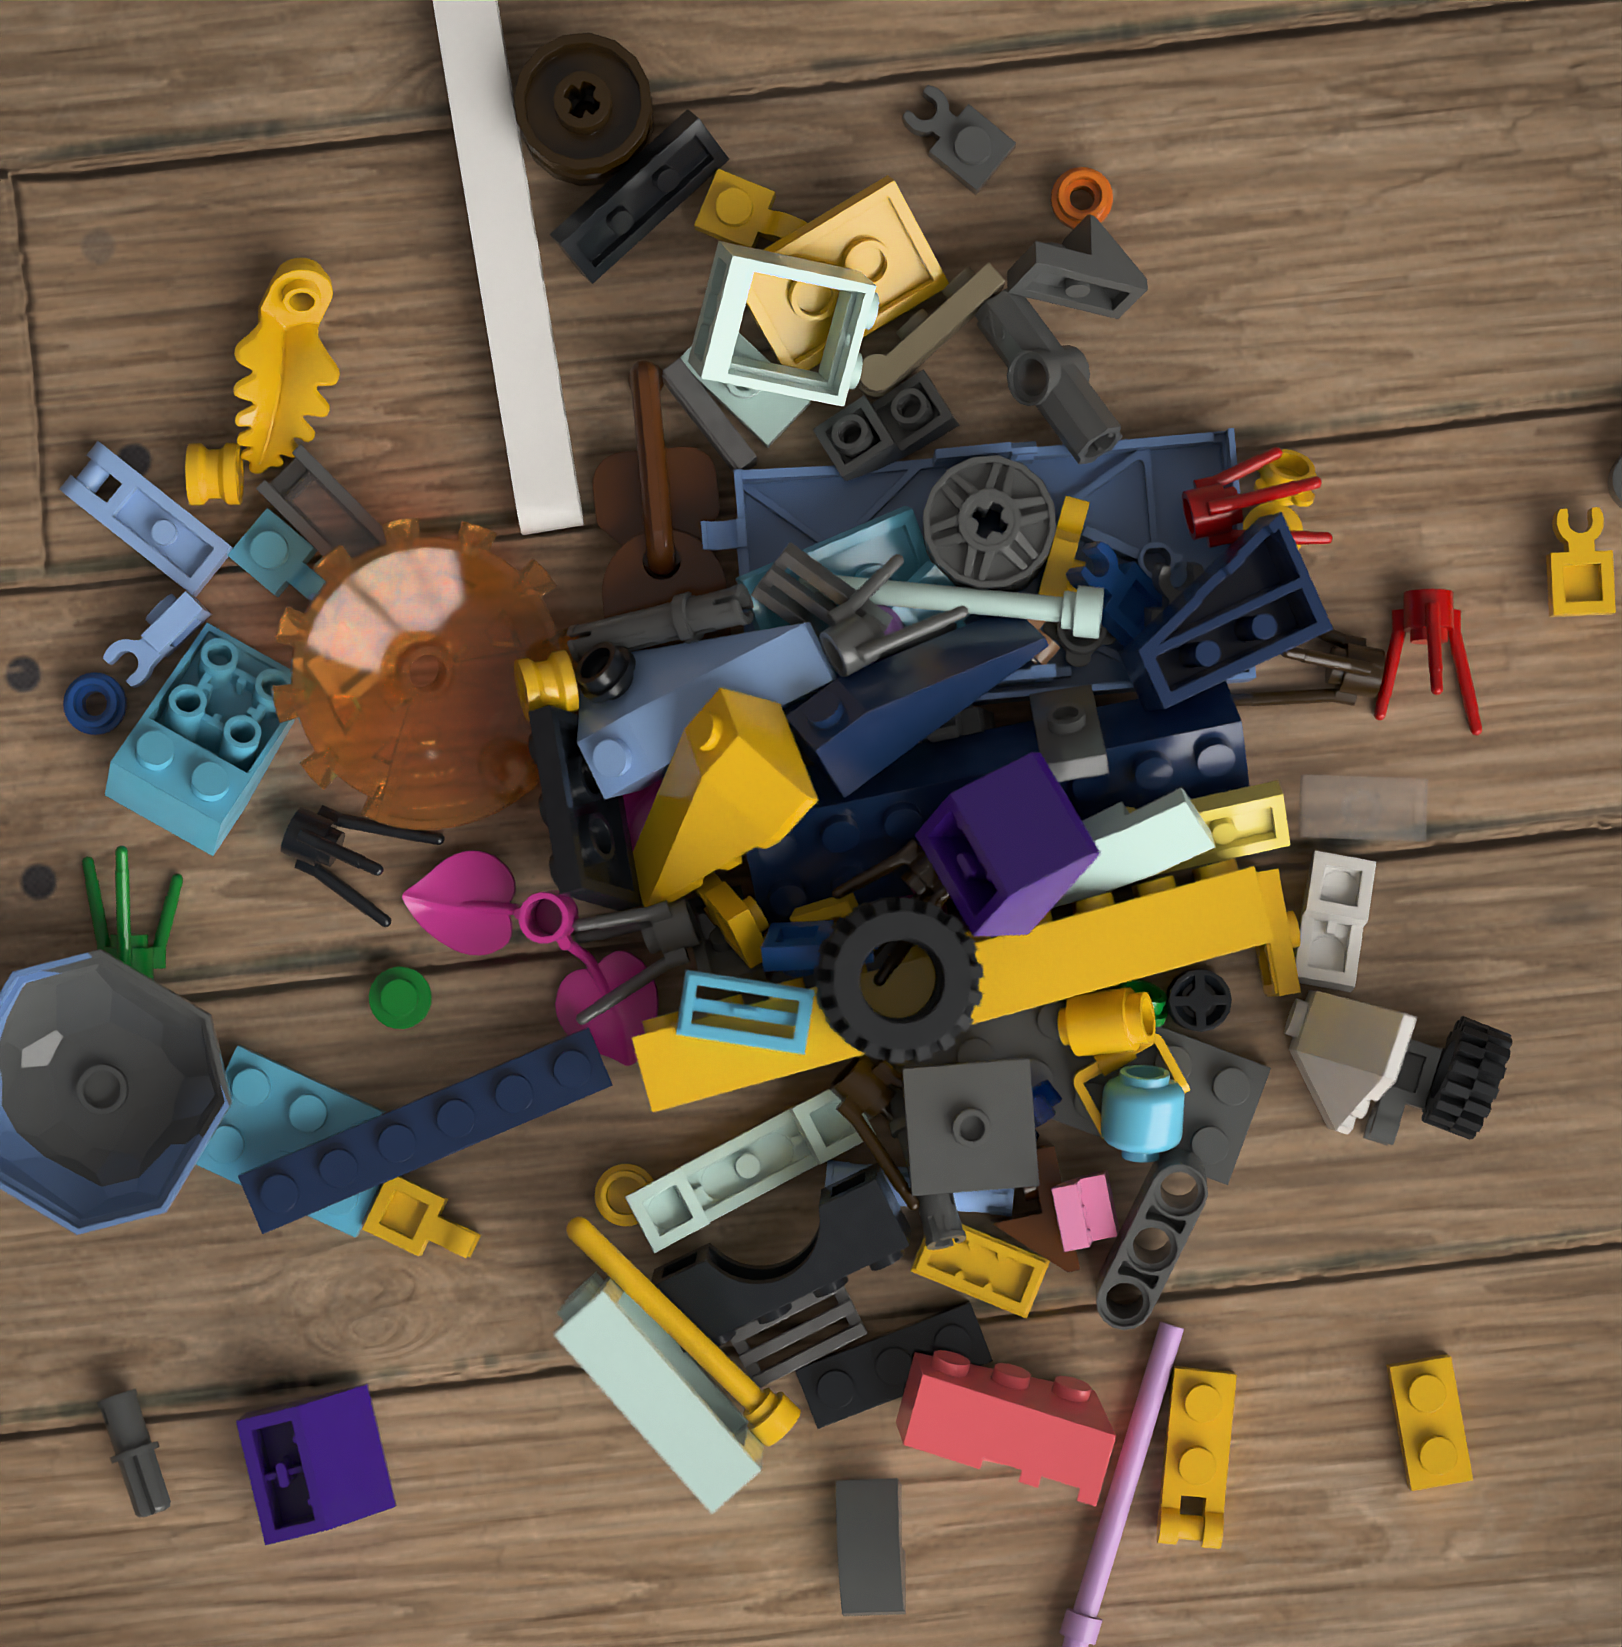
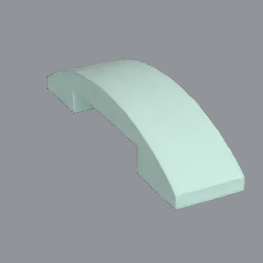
M828 1088L625 1196L653 1253L705 1227L711 1221L816 1165L823 1164L862 1143V1139L852 1124L836 1110L841 1100ZM863 1113V1114H862L863 1117L865 1118V1120L867 1121V1123L869 1124V1126H870L871 1129L873 1130V1128H872L871 1124L869 1123V1121H868L866 1115Z

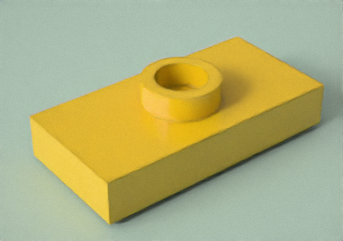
M1278 868L1256 872L1275 941L1255 946L1264 994H1267V997L1300 993L1293 948L1300 947V930L1296 915L1293 910L1286 911Z
M962 1224V1228L965 1231L966 1239L961 1243H955L954 1238H952L954 1246L929 1250L926 1247L925 1235L923 1236L910 1268L911 1272L1027 1319L1050 1263L1049 1260L965 1224Z

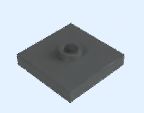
M1028 1057L901 1067L912 1196L1039 1186L1031 1069Z

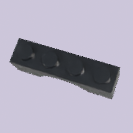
M875 1163L821 1189L819 1201L820 1223L818 1229L808 1245L795 1256L776 1264L750 1265L731 1259L711 1243H708L655 1268L651 1282L719 1347L736 1335V1328L755 1319H757L759 1324L772 1322L790 1311L792 1308L791 1302L813 1292L817 1298L829 1295L848 1282L847 1275L866 1266H869L872 1271H877L897 1262L905 1254L903 1249L910 1246L911 1227L878 1163Z

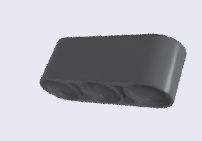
M1180 1148L1171 1149L1159 1155V1159L1154 1161L1100 1269L1096 1282L1097 1309L1103 1321L1113 1328L1121 1330L1134 1329L1143 1324L1151 1315L1205 1206L1208 1196L1205 1166L1200 1158L1191 1151ZM1183 1172L1193 1177L1196 1184L1190 1192L1177 1196L1164 1190L1161 1185L1163 1180L1172 1173ZM1152 1227L1161 1229L1169 1237L1165 1245L1156 1250L1143 1249L1134 1240L1140 1231ZM1118 1283L1133 1284L1141 1291V1295L1136 1301L1124 1305L1114 1302L1107 1293Z

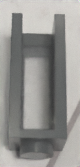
M300 444L292 452L296 458L271 483L264 480L256 489L363 597L367 599L375 591L382 598L385 597L409 573L402 564L411 555Z

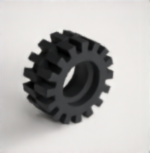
M1464 1016L1457 1020L1453 1032L1450 1031L1447 1037L1445 1048H1442L1425 1107L1422 1109V1121L1463 1138L1474 1139L1476 1133L1483 1127L1484 1117H1488L1491 1111V1103L1493 1099H1496L1500 1090L1498 1086L1505 1076L1507 1069L1505 1065L1511 1054L1509 1049L1512 1045V1035Z

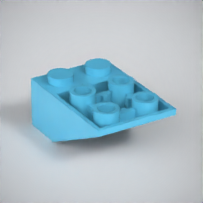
M206 623L111 760L105 796L214 856L246 808L313 690L315 683L211 624Z

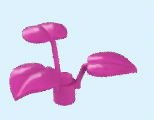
M663 778L641 791L623 795L633 851ZM477 850L457 853L443 860L424 878L403 893L402 899L406 907L420 926L439 942L460 953L481 956L504 948L509 943L513 932L510 915H514L518 919L522 932L530 940L537 943L557 941L560 949L569 951L587 967V969L575 970L568 974L561 982L557 991L555 1002L556 1014L566 1034L570 1035L588 1027L601 1055L610 1057L625 1066H631L638 1061L632 1037L645 1034L642 1021L658 1017L659 998L655 979L586 1024H578L576 1016L580 1012L646 969L647 966L641 959L627 951L613 952L597 963L595 957L572 940L570 936L574 931L572 927L574 920L579 919L578 907L572 898L560 895L559 890H548L529 896L522 905L511 903L516 891V883L512 872L498 857Z

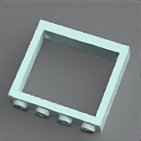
M595 1272L568 1296L569 1298L565 1301V1304L557 1312L563 1321L554 1333V1336L713 1514L762 1470L764 1444L748 1429L749 1421L687 1352L683 1353L680 1345L609 1276L603 1280Z

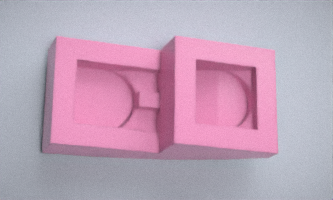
M1108 1170L1083 1175L1052 1188L1064 1252L1090 1247L1092 1241L1118 1236L1120 1229Z

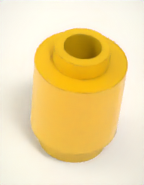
M1130 987L1093 991L1069 997L1066 1007L1060 1008L1058 1011L1057 1024L1060 1039L1064 1045H1070L1072 1051L1078 1057L1135 1051L1140 1048L1141 1043H1150L1155 1037L1156 1022L1152 1000L1147 992L1135 993Z

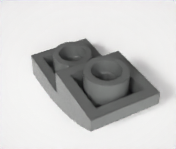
M923 369L872 404L865 395L815 427L813 431L841 477L848 481L876 471L916 452L958 427L959 423Z
M898 1478L836 1481L837 1551L842 1615L906 1614V1552L902 1547V1484Z

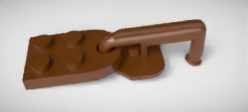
M646 360L636 362L628 376V383L632 394L637 451L618 452L609 455L598 465L593 476L596 521L603 531L621 545L610 560L603 578L602 601L604 619L672 602L673 597L680 593L689 591L692 595L698 596L727 588L725 573L719 559L712 550H703V544L700 540L702 536L701 521H715L720 511L715 465L711 458L700 449L689 446L665 448L660 396L664 386L662 377L664 374L658 365ZM680 563V567L674 575L662 579L656 578L649 574L644 566L646 565L654 574L658 576L669 575ZM731 627L705 633L702 640L730 636ZM675 640L634 651L685 643V640Z

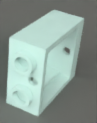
M718 241L688 363L703 379L844 407L848 390L855 389L861 377L863 358L859 349L865 329L870 330L877 317L879 297L875 292L876 285L858 270ZM754 272L840 290L818 372L733 355Z

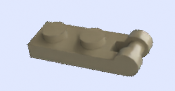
M989 262L977 273L970 267H967L958 274L942 291L948 300L931 315L924 308L913 315L897 331L896 334L902 342L887 355L871 354L864 358L861 377L858 382V387L862 394L871 399H879L899 386L965 326L986 300L995 297L1003 290L1005 280Z

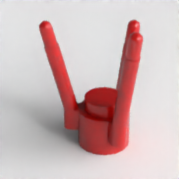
M1273 447L1214 476L1193 480L1194 489L1182 492V506L1189 534L1194 541L1206 538L1209 548L1232 544L1246 531L1232 529V525L1243 522L1242 508L1318 489L1322 485V480L1314 476L1238 494L1234 486L1223 487L1279 459L1283 454L1282 449ZM1290 530L1296 545L1330 544L1333 540V536L1329 532Z
M1415 589L1404 592L1403 609L1392 610V633L1386 654L1383 678L1374 709L1375 719L1383 720L1386 716L1406 632H1410V643L1427 645L1430 687L1434 695H1440L1443 692L1442 643L1448 642L1449 639L1470 732L1473 735L1481 734L1482 724L1478 711L1479 708L1461 633V610L1453 608V591L1447 589Z

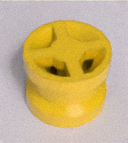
M202 443L188 444L185 461L187 498L191 506L204 505L209 499H222L228 505L242 504L244 464L243 459L240 458L242 448L238 443H225L221 449H207Z
M565 650L551 652L548 659L534 662L527 657L514 661L517 694L527 721H530L529 711L548 705L568 712L578 711L579 697L576 678L569 655Z

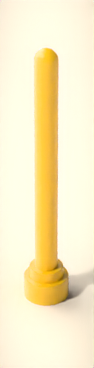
M575 1217L568 1222L566 1227L568 1237L745 1408L743 1416L749 1421L747 1427L755 1437L768 1447L778 1442L790 1431L801 1414V1409L783 1392L774 1393L770 1388L762 1390L587 1219Z

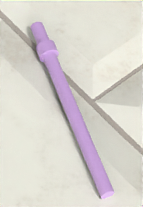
M1160 1322L1074 1608H1067L1059 1632L1065 1636L1062 1647H1088L1089 1644H1096L1103 1621L1097 1617L1183 1335V1328L1165 1322Z

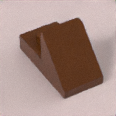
M1051 1143L1036 1146L1039 1186L1022 1187L1026 1201L1037 1199L1039 1209L1014 1214L1011 1217L995 1218L991 1222L994 1226L1066 1272L1078 1271L1080 1266L1076 1250L1064 1252L1052 1194V1188L1062 1183L1055 1147Z

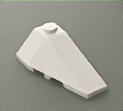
M1309 990L1305 1001L1295 999L1287 1018L1284 1034L1293 1037L1289 1051L1327 1128L1348 1135L1353 1129L1356 1117L1362 1119L1367 1114L1370 1100L1378 1101L1396 1081L1417 1019L1416 1017L1319 991Z

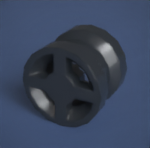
M1202 969L1184 971L1173 978L1166 990L1167 1001L1165 1004L1169 1016L1174 1023L1187 1030L1204 1032L1215 1029L1225 1021L1231 1009L1232 997L1230 989L1223 978L1212 971Z

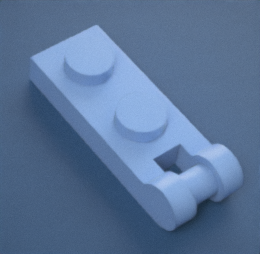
M97 441L87 454L91 459L76 478L70 475L59 490L191 595L197 597L229 557L227 555L233 547L106 446ZM112 475L122 484L106 503L95 493L107 478Z

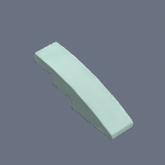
M1183 788L1132 813H1129L1124 804L1120 802L1082 821L1101 854L1052 908L1094 897L1155 875L1214 848L1212 832Z

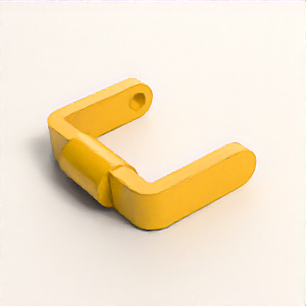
M1155 1033L1152 1042L1141 1043L1140 1048L1135 1051L1092 1055L1095 1061L1074 1073L1072 1085L1100 1136L1101 1114L1084 1083L1101 1073L1103 1076H1106L1137 1059L1136 1054L1148 1047L1155 1046L1172 1079L1183 1088L1184 1093L1190 1091L1187 1081L1160 1035Z

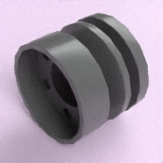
M1001 456L972 457L949 468L931 488L923 511V539L927 548L926 552L930 561L956 587L1019 592L1027 588L1044 569L1056 532L1055 506L1044 482L1024 464ZM991 511L998 512L1001 515L999 526L1005 532L1000 534L992 531L986 539L977 535L979 523L974 519L975 515L986 518Z

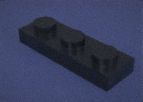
M687 109L549 235L579 272L593 284L730 159L701 120Z
M967 1301L814 1360L795 1371L816 1426L820 1429L902 1397L915 1352L933 1356L937 1350L951 1351L968 1358L971 1362L970 1364L982 1366L993 1360L970 1301Z

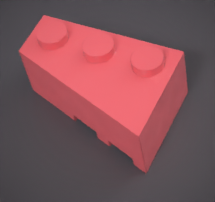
M937 1350L933 1356L914 1353L896 1419L903 1445L977 1469H981L983 1461L1011 1466L1022 1470L1019 1478L1020 1483L1036 1488L1039 1487L1042 1477L1080 1489L1077 1501L1096 1507L1116 1434L1095 1390H1091L1092 1388L1089 1384L1068 1376H1057L1054 1382L1031 1377L1030 1372L1007 1363H997L994 1369L972 1365L968 1358L951 1351Z

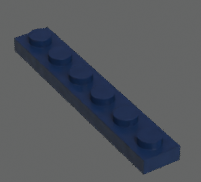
M586 1027L238 1175V1178L263 1235L611 1087L613 1084L590 1029Z

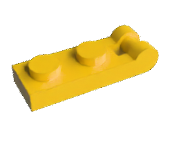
M1173 1366L1157 1519V1543L1176 1545L1178 1539L1200 1541V1546L1203 1548H1221L1237 1379L1235 1372ZM1181 1496L1203 1498L1202 1516L1180 1514Z

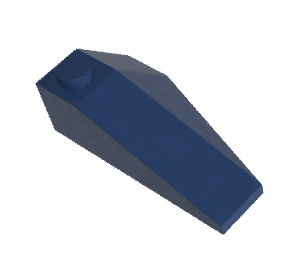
M989 615L859 669L846 677L836 679L787 715L786 719L796 744L845 798L1047 648L1049 644L1046 638L1027 619Z

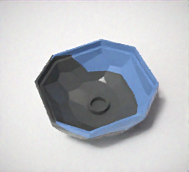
M103 949L12 971L0 991V1189L76 1235L166 1213L233 1103L212 1015Z

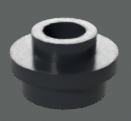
M602 642L593 646L581 658L575 671V677L580 683L582 694L593 703H603L619 698L629 689L633 682L636 660L634 655L623 646H614L610 642Z

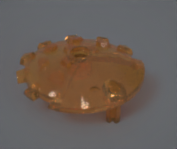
M402 518L385 522L381 526L386 543L369 549L353 559L341 544L334 547L313 567L326 582L313 597L305 613L288 606L284 610L278 623L275 641L293 646L291 684L272 686L273 705L279 723L295 718L299 719L304 734L315 750L299 763L314 782L325 790L338 776L351 787L368 796L360 812L361 815L377 823L413 830H439L459 827L498 813L515 803L526 793L532 791L540 781L538 766L534 763L529 751L528 738L532 731L530 721H527L523 714L517 694L514 661L526 657L534 662L548 659L551 652L565 650L569 655L575 674L578 664L570 654L567 641L579 639V636L573 638L567 636L569 627L561 630L556 629L552 616L542 597L557 587L548 572L534 558L519 572L505 560L489 552L497 533L480 525L462 521L457 540L443 537H420L419 518ZM423 655H433L438 662L439 670L437 677L427 686H414L409 674L411 665L417 658ZM576 680L577 689H578V697H579V695H580V683Z

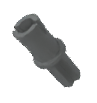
M133 1389L97 1402V1405L101 1409L115 1452V1456L110 1457L111 1464L118 1462L134 1513L138 1518L166 1510L170 1507L171 1500L154 1449L160 1447L159 1442H151L136 1396L138 1395L137 1390Z

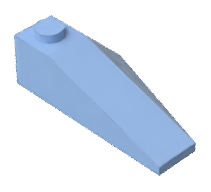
M810 622L700 640L689 644L682 643L633 651L631 653L636 660L633 673L634 678L631 686L622 696L603 703H593L582 694L580 689L577 744L604 799L641 791L664 778L683 730L720 687L780 703L784 710L838 678L825 656Z

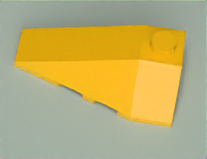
M720 687L685 727L633 851L640 896L644 907L666 900L668 903L674 902L702 886L704 877L716 869L730 870L741 864V855L755 847L767 849L780 842L818 800L780 703Z

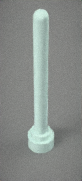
M836 575L855 590H858L869 579ZM801 577L798 581L812 592H820ZM888 580L869 600L876 605L948 611L963 605L968 608L969 614L1061 622V629L1073 630L1074 637L1099 639L1104 588L1078 586L1077 592L1065 591L1064 597Z

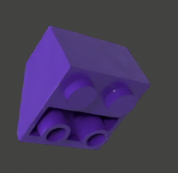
M1031 752L950 793L915 834L973 936L1028 935L1101 854L1041 753Z
M368 1383L247 1412L236 1421L265 1546L327 1531L397 1506Z

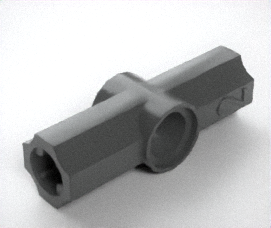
M1006 288L995 297L986 300L974 316L978 320V328L1008 367L1007 383L1012 396L1020 404L1026 406L1036 405L1078 464L1092 463L1104 453L1111 451L1123 437L1120 433L1121 425L1090 385L1089 364L1084 354L1077 347L1070 345L1061 346L1026 297L1008 293V288Z

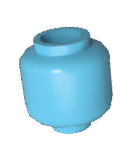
M1131 1065L1121 1068L1119 1076L1110 1079L1103 1089L1101 1136L1109 1145L1122 1150L1121 1156L1125 1160L1139 1163L1157 1161L1160 1152L1168 1151L1180 1143L1183 1134L1185 1100L1183 1088L1176 1081L1170 1079V1072L1161 1067Z

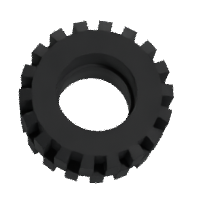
M878 898L876 901L864 902L852 908L853 911L844 918L840 917L831 927L833 930L826 940L823 939L818 950L820 953L818 965L814 966L813 980L816 981L818 992L815 996L819 1008L823 1010L827 1018L825 1021L844 1042L875 1059L879 1058L889 1062L904 1063L905 1060L915 1059L921 1061L931 1058V1054L940 1049L945 1051L956 1043L954 1038L961 1030H968L974 1020L970 1016L975 1005L980 1006L983 992L979 991V980L984 978L983 965L977 961L975 951L978 948L973 938L968 937L962 929L963 925L954 916L942 911L941 907L913 898ZM893 940H905L921 947L931 958L935 969V986L930 999L917 1013L903 1018L886 1017L876 1012L866 1002L860 988L861 969L869 953L877 946Z

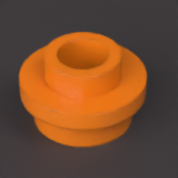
M1076 167L1064 172L1055 182L1051 192V207L1055 216L1062 224L1072 229L1089 214L1096 217L1102 223L1110 213L1113 204V192L1108 180L1097 170L1088 167ZM1076 190H1086L1093 198V205L1086 210L1076 209L1070 202V195Z

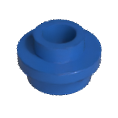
M92 672L83 674L71 682L64 695L63 708L68 721L77 730L90 735H102L114 730L122 722L127 710V698L122 686L114 678L103 673ZM102 693L107 701L106 709L102 714L92 716L86 709V701L91 694Z

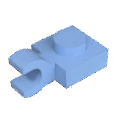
M186 591L178 599L173 594H170L161 600L147 615L145 620L151 626L141 634L142 639H122L114 642L106 650L103 659L108 664L113 665L122 655L126 653L135 654L138 659V668L128 677L126 682L131 687H139L149 680L156 665L164 657L168 658L212 614L193 595Z

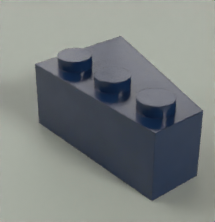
M1282 512L1259 517L1195 581L1119 652L1144 711L1162 710L1173 706L1333 629Z

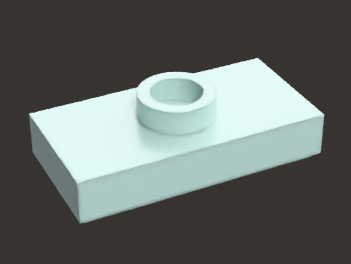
M738 332L733 355L771 363ZM691 347L680 357L700 384L767 448L811 404V401L808 399L703 379L688 363Z

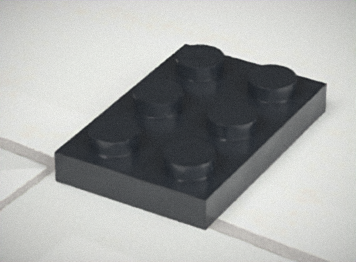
M552 705L529 711L532 733L528 738L530 755L538 766L542 790L539 796V810L544 823L548 826L552 854L549 858V869L551 877L559 889V894L616 911H625L641 906L642 901L623 795L604 799L577 744L579 715Z

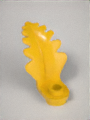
M293 258L285 261L278 267L259 304L257 326L235 347L234 354L236 360L252 370L249 375L235 383L233 393L238 398L252 402L250 406L237 413L235 423L237 426L249 427L238 434L237 443L240 446L247 447L241 451L240 458L249 462V470L254 474H261L269 467H282L284 461L280 455L295 457L292 452L299 445L294 438H299L305 442H310L314 439L315 431L303 416L326 417L330 411V405L319 393L317 387L335 385L339 380V368L318 336L319 324L332 299V281L319 263L308 258Z

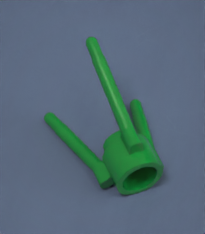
M118 846L115 850L117 933L110 934V937L94 860L89 856L83 858L82 868L97 950H105L154 980V969L166 968V947L179 902V895L183 884L182 875L176 873L171 877L152 946H148V934L131 933L127 848L125 846Z

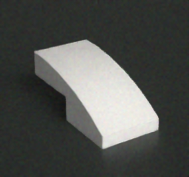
M1314 851L1299 921L1300 947L1294 950L1299 983L1352 992L1355 988L1363 928L1368 922L1376 861Z

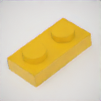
M1444 1354L1387 1364L1408 1488L1411 1491L1473 1481L1452 1357Z

